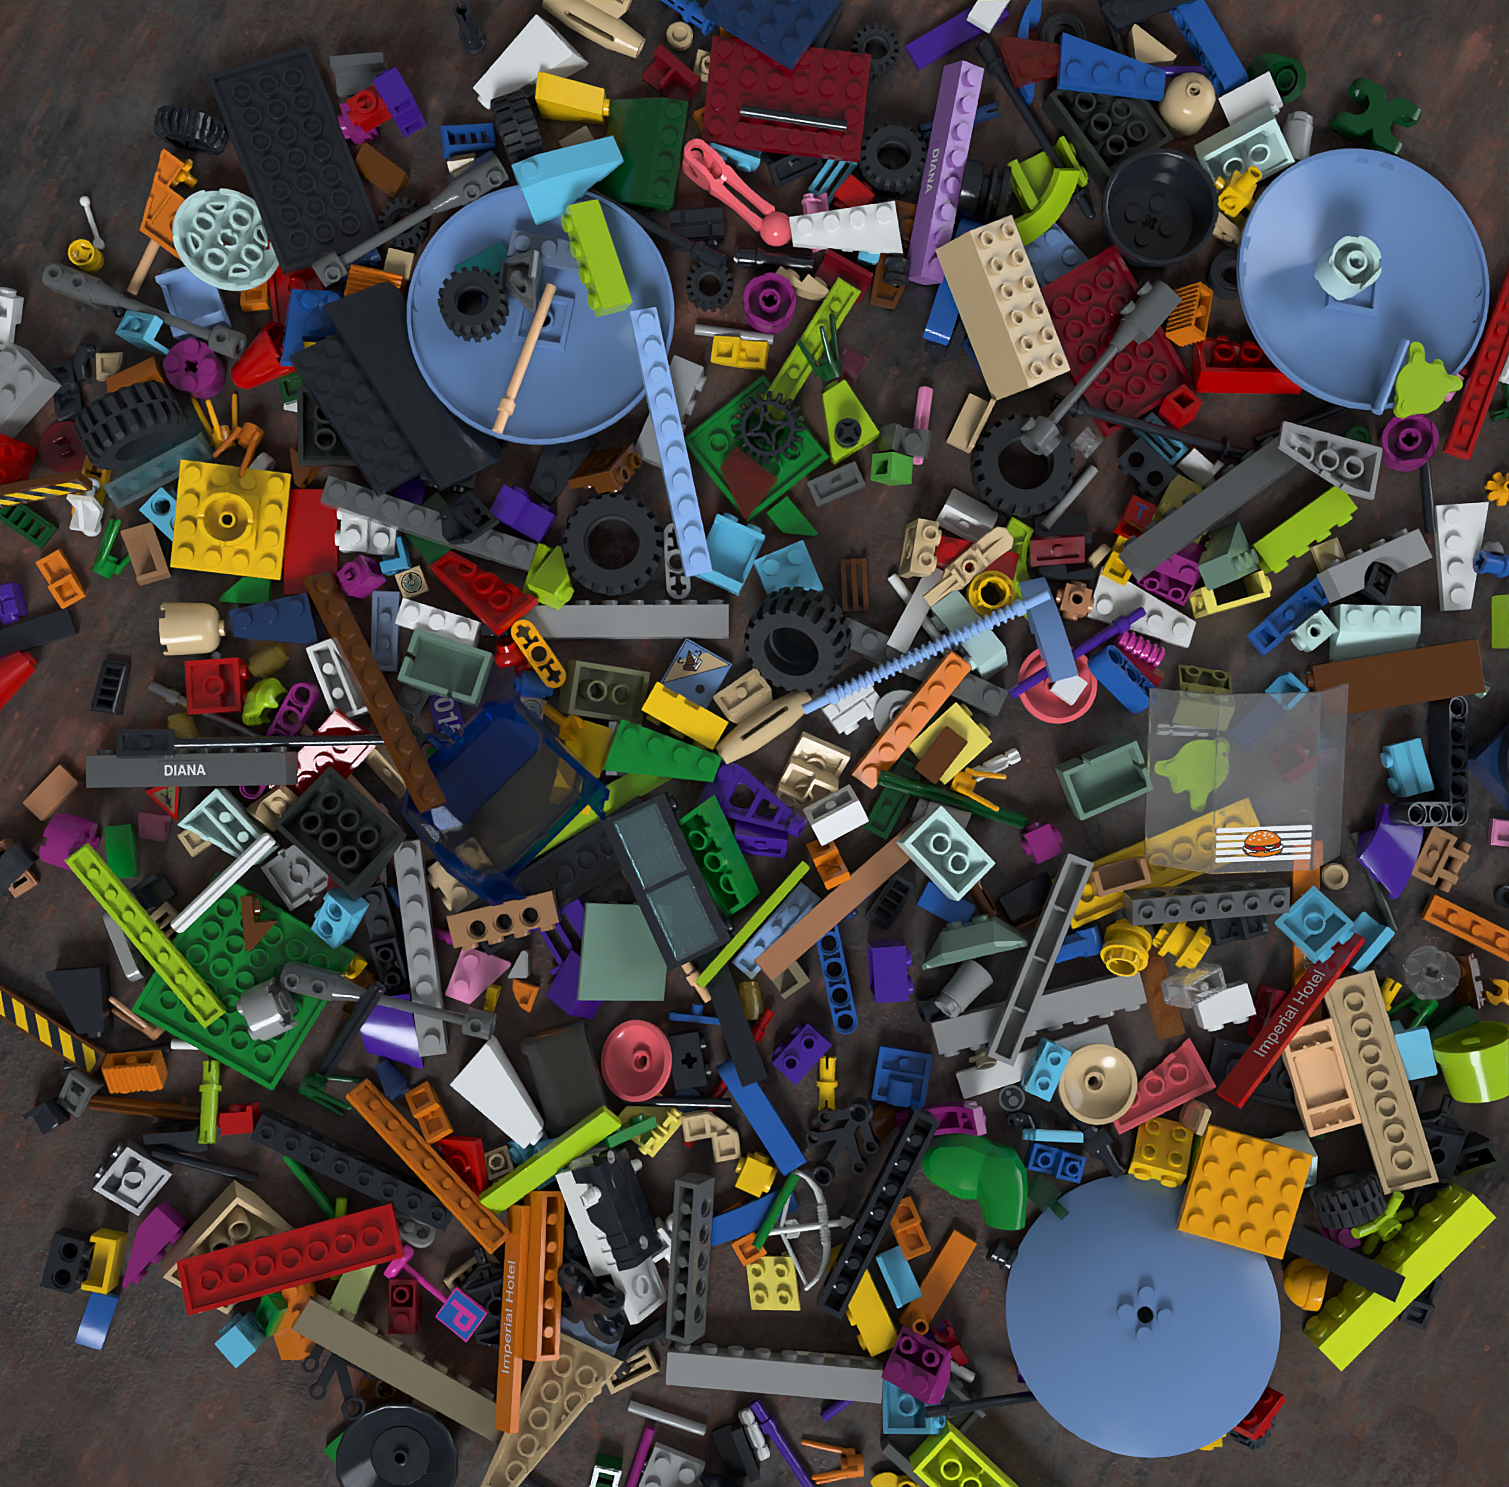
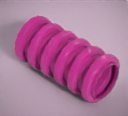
M1128 630L1117 635L1113 644L1116 648L1119 647L1156 668L1158 667L1165 655L1163 647L1159 649L1157 644L1151 645L1148 639L1144 641L1142 636L1136 637L1135 632L1129 633Z

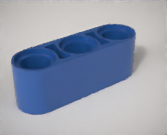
M1108 645L1088 659L1087 664L1090 672L1131 713L1138 714L1159 701L1160 696L1157 688L1115 646Z

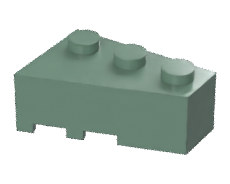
M1239 520L1209 532L1208 537L1211 540L1205 543L1207 551L1202 552L1198 563L1199 571L1208 591L1259 569L1257 566L1259 564L1257 553L1254 549H1250Z

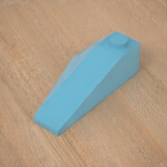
M609 136L532 156L513 164L512 169L536 225H539L562 215L568 205L572 204L577 198H582L591 186L597 181L603 180L624 161L614 137Z

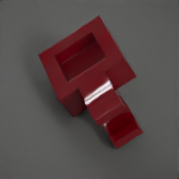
M946 1319L944 1320L945 1330L937 1331L933 1326L931 1331L935 1340L942 1343V1347L951 1352V1358L954 1357L960 1367L969 1361L954 1334L950 1322Z

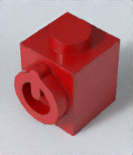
M374 84L346 100L351 109L346 112L355 127L360 125L365 133L392 118Z
M851 174L833 194V209L838 210L873 204L874 191L869 184L864 181L860 182Z

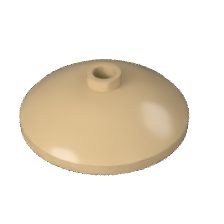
M1102 1043L1088 1044L1072 1052L1058 1082V1092L1064 1107L1075 1118L1088 1124H1107L1124 1115L1132 1105L1137 1092V1075L1132 1062L1119 1049ZM1095 1076L1094 1084L1089 1085V1078Z

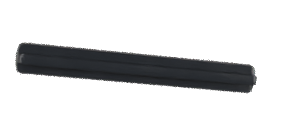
M374 981L370 985L319 1065V1072H322L325 1076H329L335 1070L386 991L385 985L381 984L380 981Z

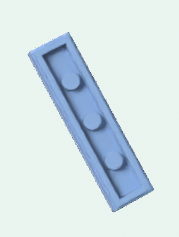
M800 882L733 959L732 963L750 979H753L761 970L754 959L814 908L821 898Z

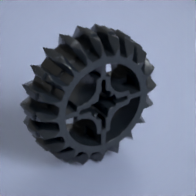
M180 105L161 106V108H158L157 114H155L154 133L161 140L172 144L174 147L211 156L212 154L219 155L223 153L227 146V128L216 117H211L209 114L202 113L199 110H193L190 107L185 108Z
M768 391L767 399L765 400L763 393L759 392L757 393L758 402L753 397H748L747 400L750 407L745 404L740 405V409L745 412L744 415L735 414V418L741 420L742 423L733 425V429H741V434L735 435L734 438L735 440L744 439V443L739 445V449L742 450L748 446L750 448L746 453L748 458L754 452L757 453L755 462H760L762 457L765 456V463L771 464L772 456H774L776 463H780L782 461L781 453L786 459L791 457L788 448L795 452L798 451L799 447L793 443L794 440L797 442L804 440L802 436L797 435V431H805V426H797V422L804 420V416L795 417L794 413L800 410V407L795 406L790 409L789 406L793 399L788 398L783 403V393H778L776 400H774L773 391ZM767 405L781 409L788 418L782 420L775 419L771 411L768 410ZM759 408L761 412L759 414L760 423L757 427L749 429L750 418ZM767 420L769 424H782L775 427V430H772L773 435H770L769 431L757 432V430L767 425L765 423ZM790 426L789 437L785 444L779 448L778 433L782 428ZM763 436L767 440L768 445H770L771 450L759 447L751 437Z

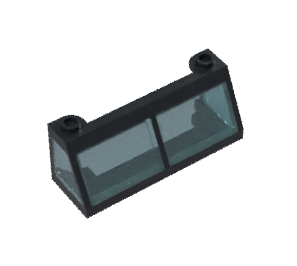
M666 791L601 821V824L668 970L671 971L731 941L734 937L732 933L735 932V928L729 917L724 918L720 914L676 818V811L679 810L678 803L673 795L669 796Z

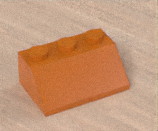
M313 1282L279 1291L289 1306L276 1334L273 1335L281 1360L304 1359L310 1355L315 1345L314 1341L292 1330V1323L309 1295L314 1298L318 1295Z

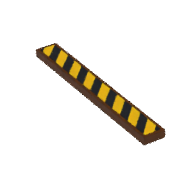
M78 470L3 484L0 485V508L92 490L93 482Z
M0 983V1018L90 1077L95 1076L106 1055L109 1054L107 1051L84 1036L77 1034L76 1031Z

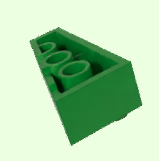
M619 719L599 770L713 782L722 757L629 721Z
M714 794L678 822L712 897L725 915L729 917L747 905L760 891ZM666 829V830H665L666 834L668 835V837H669V838L671 839V841L673 842V840H672V838H671V836H670V834H669V832H668V829Z

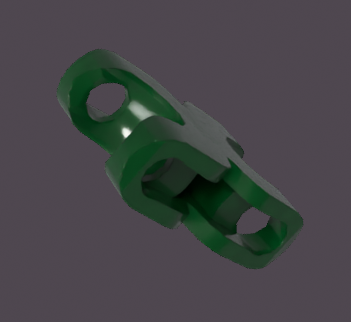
M1363 77L1353 80L1349 88V95L1360 105L1361 114L1354 115L1345 111L1339 112L1330 121V129L1348 141H1357L1364 136L1366 149L1399 157L1403 146L1391 134L1390 125L1397 124L1406 128L1414 126L1422 116L1420 108L1402 97H1396L1390 102H1386V91L1381 85Z

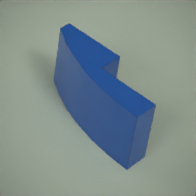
M1032 1141L1030 1142L1024 1167L1051 1174L1059 1179L1080 1183L1087 1158L1064 1149Z
M109 1292L107 1294L91 1293L75 1343L99 1350L102 1349L120 1295Z

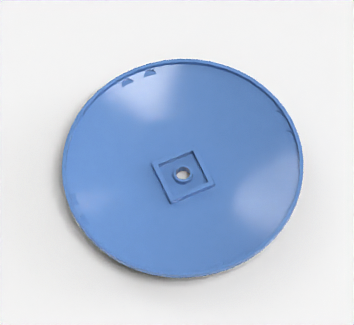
M1338 149L1315 154L1294 164L1274 179L1261 193L1245 221L1238 246L1236 273L1239 297L1247 323L1258 344L1273 364L1291 381L1316 397L1348 408L1372 410L1398 341L1401 338L1409 340V344L1420 342L1424 347L1427 363L1440 359L1444 364L1447 374L1455 376L1464 367L1476 349L1485 326L1489 306V275L1483 247L1470 218L1454 196L1438 180L1411 162L1391 154L1368 149ZM1345 236L1366 237L1380 251L1381 258L1379 262L1380 267H1382L1380 276L1374 283L1357 295L1344 300H1337L1321 287L1319 281L1314 276L1318 260L1326 250ZM1406 351V354H1405V356H1404V359H1403V362H1402V364H1401L1400 369H1401V368L1405 365V363H1406L1407 351ZM1395 384L1385 409L1394 407V397L1396 396Z
M519 185L500 189L478 198L455 213L440 227L421 254L413 273L407 301V327L413 355L423 377L439 400L452 413L481 432L515 443L531 445L558 444L585 438L597 433L629 413L646 395L629 319L630 311L656 307L666 356H668L674 330V298L667 268L661 254L644 229L629 214L601 196L586 191L582 198H577L572 204L595 199L599 200L633 302L625 311L596 317L594 310L590 309L587 302L588 292L586 286L581 283L577 272L543 266L538 305L546 284L549 283L556 286L555 294L547 312L551 322L548 326L541 328L514 401L516 404L513 414L509 415L502 434L492 430L499 412L497 407L500 399L504 398L534 315L505 290L510 310L509 316H505L507 319L505 327L500 325L501 332L498 335L493 332L491 334L492 339L490 340L482 337L481 342L475 343L474 338H471L470 342L464 341L462 336L459 338L455 336L453 331H450L439 311L438 299L440 296L438 292L440 288H445L443 285L445 278L450 280L452 278L451 273L454 271L458 274L455 265L499 242H502L508 253L512 230L570 241L568 233L564 232L561 225L562 215L536 225ZM482 295L484 310L488 304L489 299Z
M1125 1174L1118 1178L1109 1176L1083 1184L1064 1194L1037 1218L1020 1243L1018 1255L1011 1266L1006 1290V1325L1012 1353L1027 1386L1038 1402L1062 1426L1079 1438L1114 1453L1133 1457H1169L1191 1452L1221 1438L1233 1429L1257 1403L1269 1382L1277 1358L1281 1331L1280 1306L1273 1275L1263 1254L1180 1231L1175 1227L1188 1184L1183 1183L1182 1186L1177 1185V1187L1171 1188L1162 1185L1160 1180L1152 1178L1150 1180L1137 1179L1134 1174ZM1143 1306L1149 1307L1152 1311V1318L1146 1323L1140 1322L1137 1317V1311Z

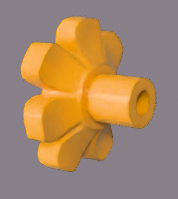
M190 158L185 161L182 159L181 162L185 166L171 186L174 188L178 183L184 182L192 188L197 183V179L190 174L193 161Z
M1498 472L1491 476L1492 481H1487L1484 488L1491 491L1487 494V498L1490 501L1496 499L1497 506H1504L1509 501V473L1502 476Z

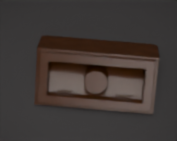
M363 143L354 161L358 173L394 200L410 180L407 173L368 143Z

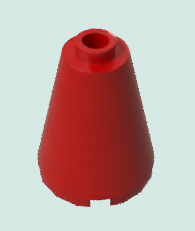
M274 321L267 323L231 368V379L236 386L249 390L296 372L293 366H280V358L283 352V337L285 335L283 329L286 328L285 326Z
M18 649L0 657V711L36 671L34 665L37 662L28 651L22 653Z

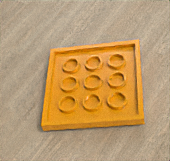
M1207 1123L1175 1227L1180 1231L1283 1259L1313 1155L1305 1151Z

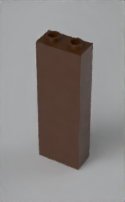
M1475 638L1307 665L1308 671L1305 672L1306 685L1311 687L1312 697L1309 698V708L1311 713H1315V717L1320 719L1486 692L1478 639Z

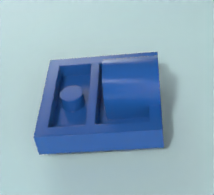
M879 1045L871 1099L885 1101L895 1106L910 1107L915 1104L924 1108L932 1053Z

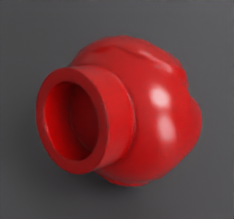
M512 636L502 638L496 643L497 651L494 655V661L499 668L504 669L505 667L514 666V672L518 676L521 670L532 671V665L526 660V656Z

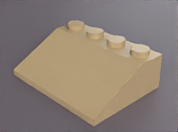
M234 1180L161 1259L163 1278L182 1288L176 1261L294 1228L259 1196ZM237 1303L216 1309L228 1314Z

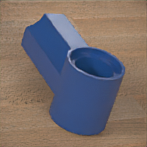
M1098 925L1086 926L1075 930L1073 934L1066 935L1055 963L1079 956L1089 957L1100 954L1103 940Z

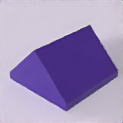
M571 948L546 992V996L568 1015L593 1019L603 1000H577L581 953Z

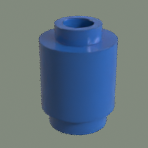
M521 670L519 676L515 675L513 689L518 691L519 697L545 699L546 696L551 697L553 694V688L545 685L535 671ZM552 675L548 678L549 682L554 681Z

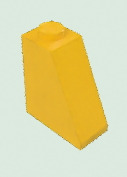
M538 72L535 100L542 119L604 125L605 116L610 114V99H606L603 88Z

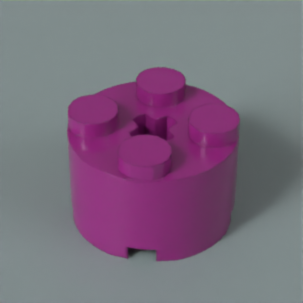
M765 273V275L753 278L746 286L743 295V311L746 321L752 328L763 333L779 334L792 322L796 311V294L792 284L784 276L777 273ZM770 300L774 301V305L770 307L765 306V303H769Z
M192 338L181 341L170 349L168 355L163 360V367L169 382L189 397L211 398L218 394L225 385L226 364L223 358L217 352L210 350L209 346L204 342Z
M1422 414L1410 415L1404 419L1397 416L1394 417L1385 426L1378 441V447L1383 448L1382 461L1386 467L1402 472L1413 471L1422 467L1432 456L1438 445V430L1435 424ZM1404 438H1408V442H1413V444L1407 446L1406 443H1403Z
M57 813L50 820L44 831L43 837L47 838L46 846L40 845L39 855L41 861L72 871L64 860L87 843L95 851L98 850L101 839L96 837L98 824L69 813Z

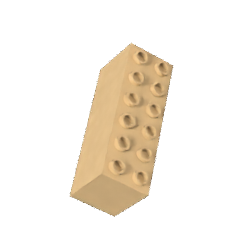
M1012 215L973 229L935 250L992 399L999 400L1070 370Z

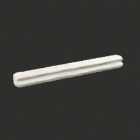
M263 833L171 921V927L178 933L184 932L275 844V839L269 833Z

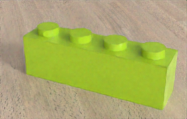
M595 199L568 205L562 214L561 225L564 232L568 233L570 252L573 258L577 260L579 278L581 283L586 286L588 292L587 302L590 309L594 310L596 317L625 311L633 301L599 200Z
M1332 486L1249 547L1257 553L1259 558L1258 566L1263 570L1264 574L1274 571L1276 574L1289 565L1286 560L1293 555L1298 558L1309 551L1308 545L1316 540L1319 543L1332 533L1329 529L1337 524L1338 527H1341L1353 518L1350 514L1358 508L1347 493L1336 486Z

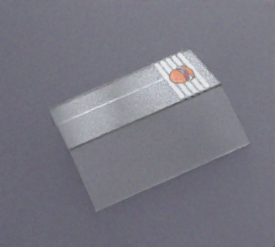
M1342 683L1318 692L1210 694L1149 688L1144 844L1146 863L1209 874L1314 870L1340 856L1349 683Z

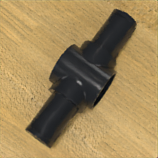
M1066 1110L1074 1125L1083 1133V1143L1081 1144L1090 1156L1101 1160L1114 1178H1118L1125 1173L1127 1169L1116 1155L1112 1145L1114 1141L1104 1127L1080 1121Z

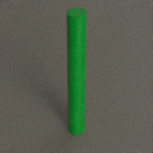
M284 1156L283 1160L329 1219L335 1218L336 1209L301 1163Z
M790 1172L754 1238L752 1246L761 1250L800 1177Z

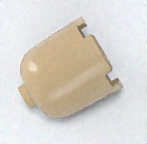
M1195 72L1183 73L1174 78L1164 91V97L1161 101H1157L1155 112L1174 138L1179 139L1182 136L1196 134L1204 126L1212 112L1215 103V89L1204 75Z
M163 602L161 605V610L166 611L165 618H159V633L161 645H167V649L163 652L166 656L210 653L217 649L221 636H226V621L220 620L219 612L210 604Z

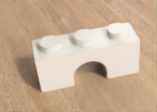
M405 598L402 600L395 624L411 630L418 629L477 648L481 637V625H484L481 622Z

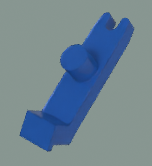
M692 1003L691 1013L669 1012V1020L720 1025L717 1016L703 1014L704 1004Z

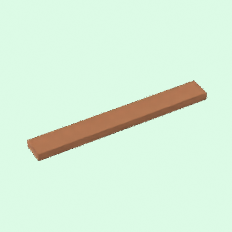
M913 821L850 875V880L837 886L754 959L771 981L911 859L899 847L896 841L914 824Z

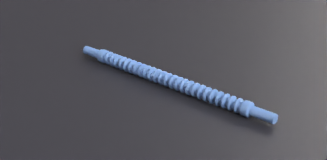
M1045 589L1022 601L1017 599L1012 602L1011 606L1006 604L1005 609L998 608V612L992 611L991 616L985 614L984 619L977 618V622L971 621L969 626L964 624L963 629L956 628V632L950 631L948 636L943 634L942 639L935 638L934 643L928 641L927 646L922 644L921 649L914 648L913 653L907 651L906 656L901 654L900 659L893 658L891 663L886 661V665L880 664L879 669L873 667L872 672L865 671L866 675L862 676L859 674L858 679L852 677L851 682L844 681L843 686L838 684L836 689L831 687L825 690V694L802 704V708L805 714H808L829 703L834 705L840 701V698L846 699L847 694L853 696L854 691L859 693L860 688L867 689L868 684L874 686L875 681L880 683L881 678L888 679L890 674L895 676L896 671L901 673L903 668L909 669L911 664L916 666L917 661L922 663L924 658L929 660L930 655L937 656L938 651L944 653L945 648L951 649L953 644L958 646L959 641L965 643L966 638L971 640L972 635L979 636L980 631L986 633L987 628L992 630L994 625L1000 626L1002 621L1007 623L1008 618L1013 620L1015 615L1020 617L1026 614V610L1051 599L1050 595Z

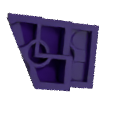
M1385 803L1377 806L1375 830L1359 834L1356 859L1364 868L1368 869L1376 882L1383 883L1389 890L1388 896L1391 899H1397L1404 890L1415 866L1423 838L1424 826L1394 825L1389 819V809L1391 806Z
M411 993L392 995V997L412 1001ZM377 1004L360 1029L366 1051L416 1068H424L423 1057H419L414 1013Z

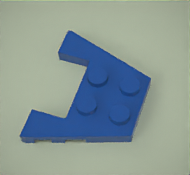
M292 289L289 294L285 322L286 331L283 337V352L280 358V366H293L289 361L290 356L305 349L303 341L319 342L325 339L326 336L337 333L324 313L323 305L346 297L344 291Z

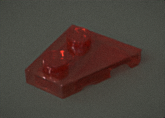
M1009 36L1000 37L998 43L1015 89L1058 76V44Z
M735 447L720 466L722 475L735 499L742 518L747 520L777 483L778 479L753 459L748 458L738 447Z

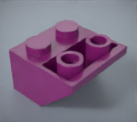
M1193 542L1140 581L1136 580L1135 586L1184 606L1201 577L1198 563L1202 552L1207 551L1206 547Z
M903 1326L881 1378L926 1404L939 1405L950 1380L951 1352Z

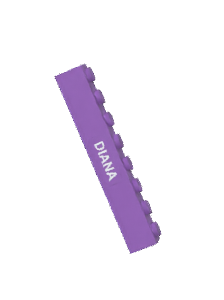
M964 60L946 65L943 69L907 259L911 261V268L907 271L909 280L923 285L943 283L944 272L935 250L951 241L983 78V68Z

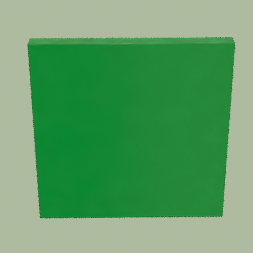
M764 374L684 437L686 448L747 523L829 458V455L806 427L805 431H797V435L802 436L804 440L802 442L794 440L793 442L799 447L798 451L795 452L788 448L791 457L786 459L781 453L782 461L780 463H776L774 456H772L771 464L765 463V456L762 457L760 462H755L757 453L754 452L748 458L746 453L750 448L747 446L742 450L739 449V445L744 443V439L735 440L734 436L741 434V429H733V425L741 424L742 421L736 419L735 414H745L740 409V405L745 404L750 407L747 400L748 397H753L758 402L757 393L762 392L763 395L766 394L771 383ZM755 413L750 418L749 429L757 427L760 423V417ZM765 421L767 425L757 430V432L769 431L770 435H773L772 430H775V426ZM801 421L797 422V426H805ZM790 426L784 427L779 431V448L787 441L790 434ZM763 436L751 437L759 447L771 450L770 445H768L767 440Z

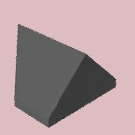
M536 250L502 259L499 282L502 283L503 288L534 316L538 306L543 269L540 254Z

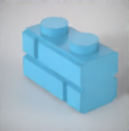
M1411 738L1382 746L1383 753H1381L1380 757L1383 766L1388 768L1390 774L1388 787L1391 793H1395L1396 797L1404 798L1434 790L1420 738Z

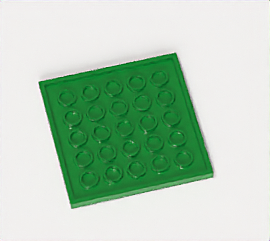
M215 872L207 887L221 874L220 872ZM235 882L184 932L178 933L173 941V945L228 1009L227 1012L204 1028L156 970L131 1011L273 1091L326 1005L327 1000L290 991L297 1007V1012L293 1014L294 1020L298 1019V1025L266 1041L261 1039L253 1040L248 1033L249 1025L245 1017L238 1012L236 1001L241 999L243 991L273 977L279 979L276 982L279 985L283 968L291 961H298L344 973L357 952L344 944L332 949L311 929L312 925L258 894L257 899H261L262 915L259 916V919H280L256 947L250 951H245L240 897L244 894L255 892Z

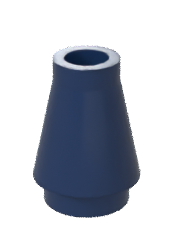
M389 1059L382 1061L375 1067L386 1097L389 1096L392 1101L400 1098L410 1090L408 1086L409 1081L391 1064Z

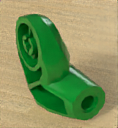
M948 1133L933 1136L920 1162L923 1174L928 1180L957 1198L977 1200L986 1225L1003 1230H1020L1024 1228L1028 1192L1027 1173L1014 1148L992 1142L982 1135Z

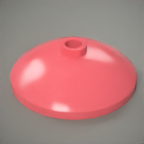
M1039 649L1032 652L1022 663L1018 673L1017 684L1046 666L1044 658L1040 656ZM1085 655L1074 661L1078 676L1088 684L1073 705H1069L1050 691L1049 677L1019 695L1023 705L1033 716L1044 722L1062 724L1079 718L1091 707L1097 692V678L1090 672L1087 664L1088 658Z
M643 1020L627 1021L617 1026L607 1037L601 1054V1070L607 1086L619 1098L631 1102L648 1100L662 1090L669 1078L672 1066L671 1048L664 1033L654 1024ZM647 1057V1064L645 1065L644 1060Z

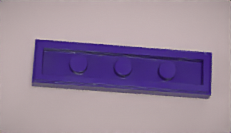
M974 6L906 45L905 50L918 71L985 33L984 30L967 21L968 15ZM1006 8L994 27L1008 19L1009 13Z

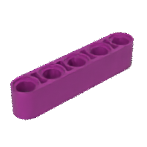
M312 681L295 684L290 689L265 736H276L277 733L282 736H299L320 698L319 686ZM302 687L307 688L310 692L308 701L304 700L300 695ZM290 710L297 714L296 723H292L288 719V712ZM262 747V753L270 752V747ZM287 747V752H290L293 747ZM251 785L239 786L241 794L248 799L260 797L270 790L269 785H260L258 792L254 791Z

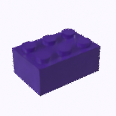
M899 939L867 941L870 994L875 1003L909 1001L908 994H913L912 977L907 974V966H911V953L908 947Z

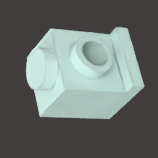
M1318 610L1290 632V635L1293 637L1291 641L1299 650L1309 652L1337 632L1338 629L1322 610ZM1311 628L1317 633L1316 637L1310 634Z

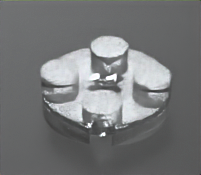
M1423 946L1415 949L1403 965L1405 983L1419 999H1443L1451 995L1458 985L1461 970L1457 960L1447 951L1444 953L1437 950L1438 947ZM1430 967L1432 971L1437 970L1438 974L1435 978L1428 977L1425 974L1427 968Z

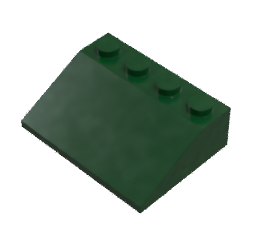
M669 98L612 100L606 137H614L624 162L599 182L597 192L632 210L669 215V210H675L690 115L689 102Z

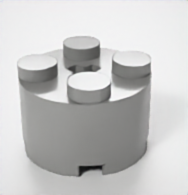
M276 977L243 991L241 999L236 1001L237 1010L245 1017L249 1025L248 1033L253 1040L261 1039L266 1041L298 1025V1019L294 1020L293 1014L297 1012L295 1001L290 991L280 989V986L276 983L279 979Z

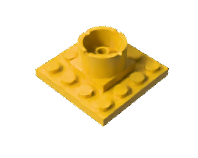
M180 460L170 567L281 580L292 474L247 468L244 476L239 478L240 467ZM227 515H231L233 518L230 525H227L224 521Z

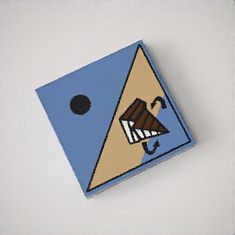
M686 638L660 683L693 703L707 709L732 664Z

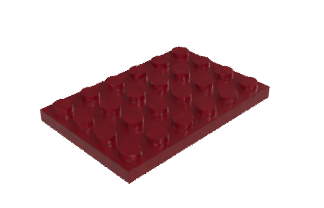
M713 36L701 140L708 145L712 142L729 148L859 163L871 54L809 47L791 71L741 39ZM741 105L847 120L846 132L740 116Z
M1111 246L1040 289L1070 368L1066 373L1074 386L1109 346L1123 317L1120 310L1130 300L1135 303L1140 297L1136 294L1139 289L1136 281L1114 246ZM1160 325L1146 341L1138 345L1132 340L1123 350L1116 353L1080 397L1089 406L1138 418L1161 404L1164 398L1183 384L1188 387L1193 384V381ZM1093 418L1104 438L1123 427Z

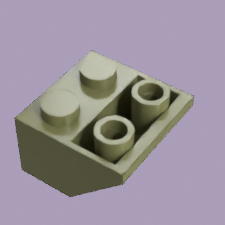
M1178 664L1171 702L1173 723L1225 731L1235 708L1230 672Z

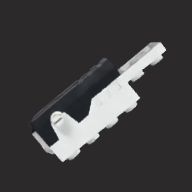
M593 1147L584 1155L572 1160L567 1168L555 1176L594 1276L597 1277L611 1273L615 1287L625 1295L624 1311L630 1325L637 1324L668 1299L652 1260V1255L663 1247V1243L657 1236L659 1233L656 1226L652 1223L654 1220L651 1213H648L647 1209L649 1207L635 1174L636 1171L642 1168V1162L639 1159L630 1161L627 1150L624 1147Z

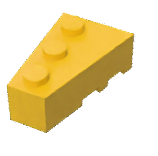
M659 682L655 684L641 709L648 714L647 720L658 726L662 722L671 726L670 733L681 739L687 735L694 739L692 745L705 751L708 748L714 750L729 724L726 720L693 703L684 696L677 694Z

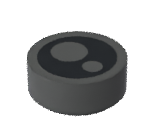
M1010 1084L999 1089L997 1099L1003 1109L1013 1112L1019 1110L1024 1105L1025 1095L1018 1085Z

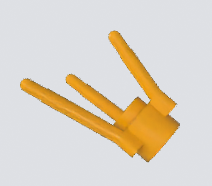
M236 393L232 394V430H229L228 425L219 426L211 400L207 399L206 405L214 427L211 429L196 398H191L194 408L209 436L211 446H214L215 451L233 433L235 427L238 426V396ZM236 438L225 450L236 447L235 441L239 439Z
M966 767L965 772L959 771L955 775L950 790L969 796L996 812L999 811L998 806L973 792L977 783L973 776L1004 780L1006 779L1005 774L976 771Z

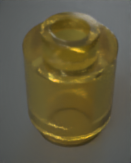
M276 642L273 645L269 643L249 657L250 664L248 668L256 678L261 676L263 679H266L285 666L286 661L290 657L280 643Z
M187 711L171 715L167 718L169 722L167 728L176 731V738L200 737L194 718L190 717ZM195 748L187 749V752L194 750Z
M759 982L737 983V991L747 1019H759V1014L764 1013L762 988H759Z

